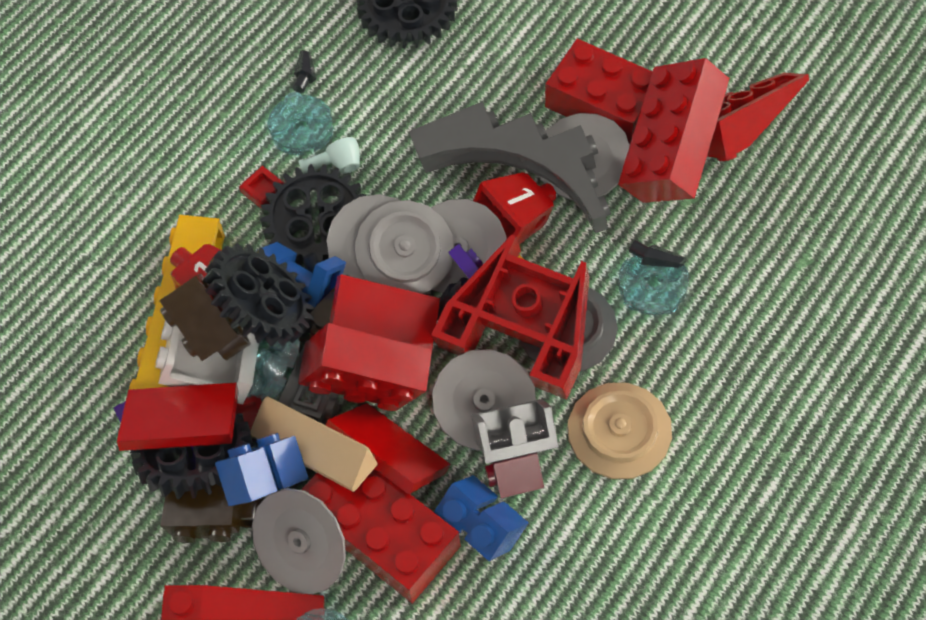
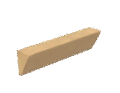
M268 396L264 398L250 431L252 438L256 440L275 433L279 434L280 439L295 436L306 467L352 492L360 486L378 465L367 446Z

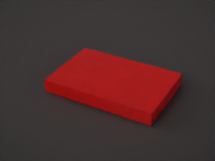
M340 274L337 276L329 323L432 350L434 339L431 334L437 323L440 298Z
M237 382L128 390L117 437L119 451L231 444L239 394Z
M368 403L328 419L325 425L367 446L378 463L374 469L407 494H411L445 475L451 465Z

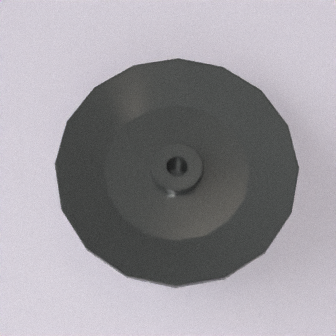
M590 287L588 288L580 371H586L604 360L614 347L618 331L614 310L604 296ZM519 340L528 357L535 362L541 348Z

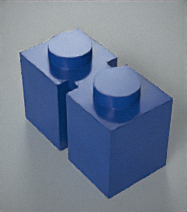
M278 433L257 439L258 447L251 449L250 443L229 449L227 450L228 458L215 462L228 506L252 502L277 492V488L279 490L309 479L295 436L280 439Z
M474 475L452 483L434 511L435 514L459 531V534L464 531L468 534L464 540L488 561L511 551L529 524L528 521L504 501L480 513L477 509L494 503L498 496Z

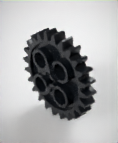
M357 0L358 18L361 19L362 28H368L369 36L377 35L378 43L389 39L390 47H393L397 41L401 42L403 49L407 47L408 42H412L418 48L419 40L422 39L427 44H431V35L441 38V29H450V21H455V11H458L457 0Z
M309 164L307 173L303 174L299 167H296V177L291 178L288 174L284 173L285 184L273 182L276 194L266 193L265 197L269 204L261 205L262 213L266 215L260 218L262 227L266 228L263 231L265 239H271L269 245L278 242L296 252V264L303 260L305 255L310 253H316L319 263L329 259L326 240L328 233L326 231L330 228L331 221L343 206L359 197L367 196L366 194H360V183L351 185L352 178L350 174L341 179L339 168H336L329 174L327 173L326 164L322 165L319 172H315L313 165ZM313 190L317 192L321 242L318 244L315 243V231L312 221L313 211L310 193ZM329 196H336L339 198L336 202L331 204L323 202L324 199ZM299 199L305 201V203L302 206H290V204L294 200ZM296 231H308V234L303 238L293 237Z
M235 243L232 248L226 245L222 251L219 250L215 254L209 265L205 268L208 274L203 281L209 284L205 291L207 294L215 296L211 305L223 309L219 315L221 318L230 317L232 319L231 328L242 327L244 337L252 333L257 343L266 338L270 346L273 347L278 341L283 347L288 342L293 344L310 327L309 324L314 319L310 314L314 307L308 304L312 297L302 292L306 285L296 282L295 278L298 274L296 272L289 273L286 270V262L278 264L275 254H272L270 257L265 256L264 250L261 247L257 252H254L250 244H247L244 248L238 243Z
M238 413L235 416L231 444L193 446L195 456V469L193 470L190 461L192 457L191 446L130 450L133 460L131 462L142 485L148 484L150 492L160 488L162 497H166L171 491H174L176 499H180L184 492L190 491L191 497L196 498L198 490L204 489L209 495L212 493V485L217 484L219 487H222L215 462L228 458L227 450L248 443L253 447V440L248 422H244L243 414Z

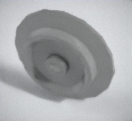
M578 113L560 119L546 130L548 138L581 125L585 136L592 135L598 149V154L594 155L596 168L592 169L598 182V186L594 190L597 197L606 195L618 185L630 146L626 133L613 120L598 114ZM540 177L544 184L549 183L554 187L557 195L572 200L550 181Z
M381 194L362 196L343 206L331 221L326 239L329 258L336 256L346 262L343 275L366 280L356 261L355 242L359 228L372 211L389 202L400 201L399 199Z
M449 199L431 207L444 218L452 232L454 247L460 244L465 252L472 248L483 263L507 239L500 219L485 205L469 199ZM453 260L449 273L432 290L443 294L449 284L457 283L462 277H468Z
M410 200L389 202L372 211L361 224L355 242L357 265L366 280L421 294L427 293L441 283L449 273L453 258L448 253L454 248L453 235L444 218L428 205Z
M491 349L470 350L453 358L438 374L432 391L433 413L442 431L458 445L481 451L477 446L471 415L536 400L535 386L526 369L511 356Z
M285 488L269 494L257 507L252 523L253 544L262 566L276 582L292 592L315 594L327 590L341 576L346 560L345 538L336 517L321 500L306 491Z

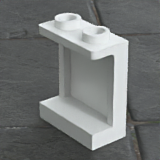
M165 320L161 339L167 341L166 347H160L155 363V368L161 369L158 384L174 387L237 382L239 390L237 403L243 405L252 387L259 344L256 342L254 334L250 333L248 335L251 345L229 360H224L216 352L204 361H201L198 356L192 357L182 344L181 339L184 336L177 326L171 327Z

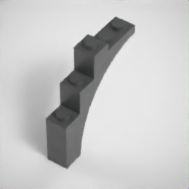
M482 101L409 131L426 173L451 165L475 162L504 164L524 169L550 181L565 192L583 211L595 233L608 229L606 216L611 215L609 206L604 195L597 197L594 190L598 186V182L592 169L596 168L594 155L598 154V149L592 135L585 136L581 125L548 138L543 124L539 123L536 125L531 113L499 126L494 111L487 113Z

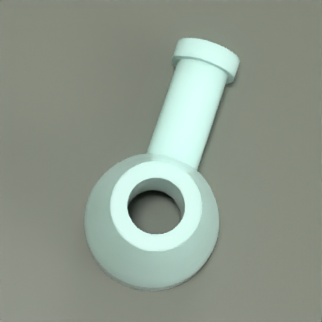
M353 137L342 138L331 143L325 152L306 160L301 159L298 162L303 174L308 172L309 164H312L314 170L321 168L323 164L329 165L331 163L336 168H339L340 173H351L360 166L359 145Z

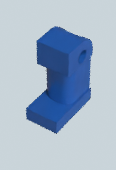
M275 242L262 247L265 256L270 257L272 254H275L278 264L286 262V270L289 273L296 272L298 274L295 280L306 285L302 292L311 295L312 298L308 304L314 308L336 286L337 276L343 274L346 265L345 261L334 256L317 263L312 273L296 264L297 253L284 245Z

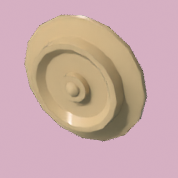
M606 383L588 390L575 403L568 419V441L576 458L593 473L610 479H634L651 472L666 457L672 441L671 418L663 403L647 389L630 383Z

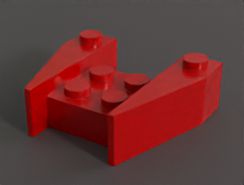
M511 234L446 303L431 336L438 348L458 356L476 349L485 327L541 348L540 353L529 375L532 383L536 388L567 400L582 364L590 278L587 264L581 261L574 278L529 262L519 258L521 249L516 236Z

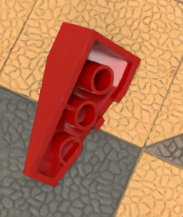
M781 73L751 84L749 86L750 91L726 93L707 157L717 158L718 161H729L736 158L737 153L748 148L807 84L809 74Z
M164 585L161 620H324L325 597L324 595L208 585Z

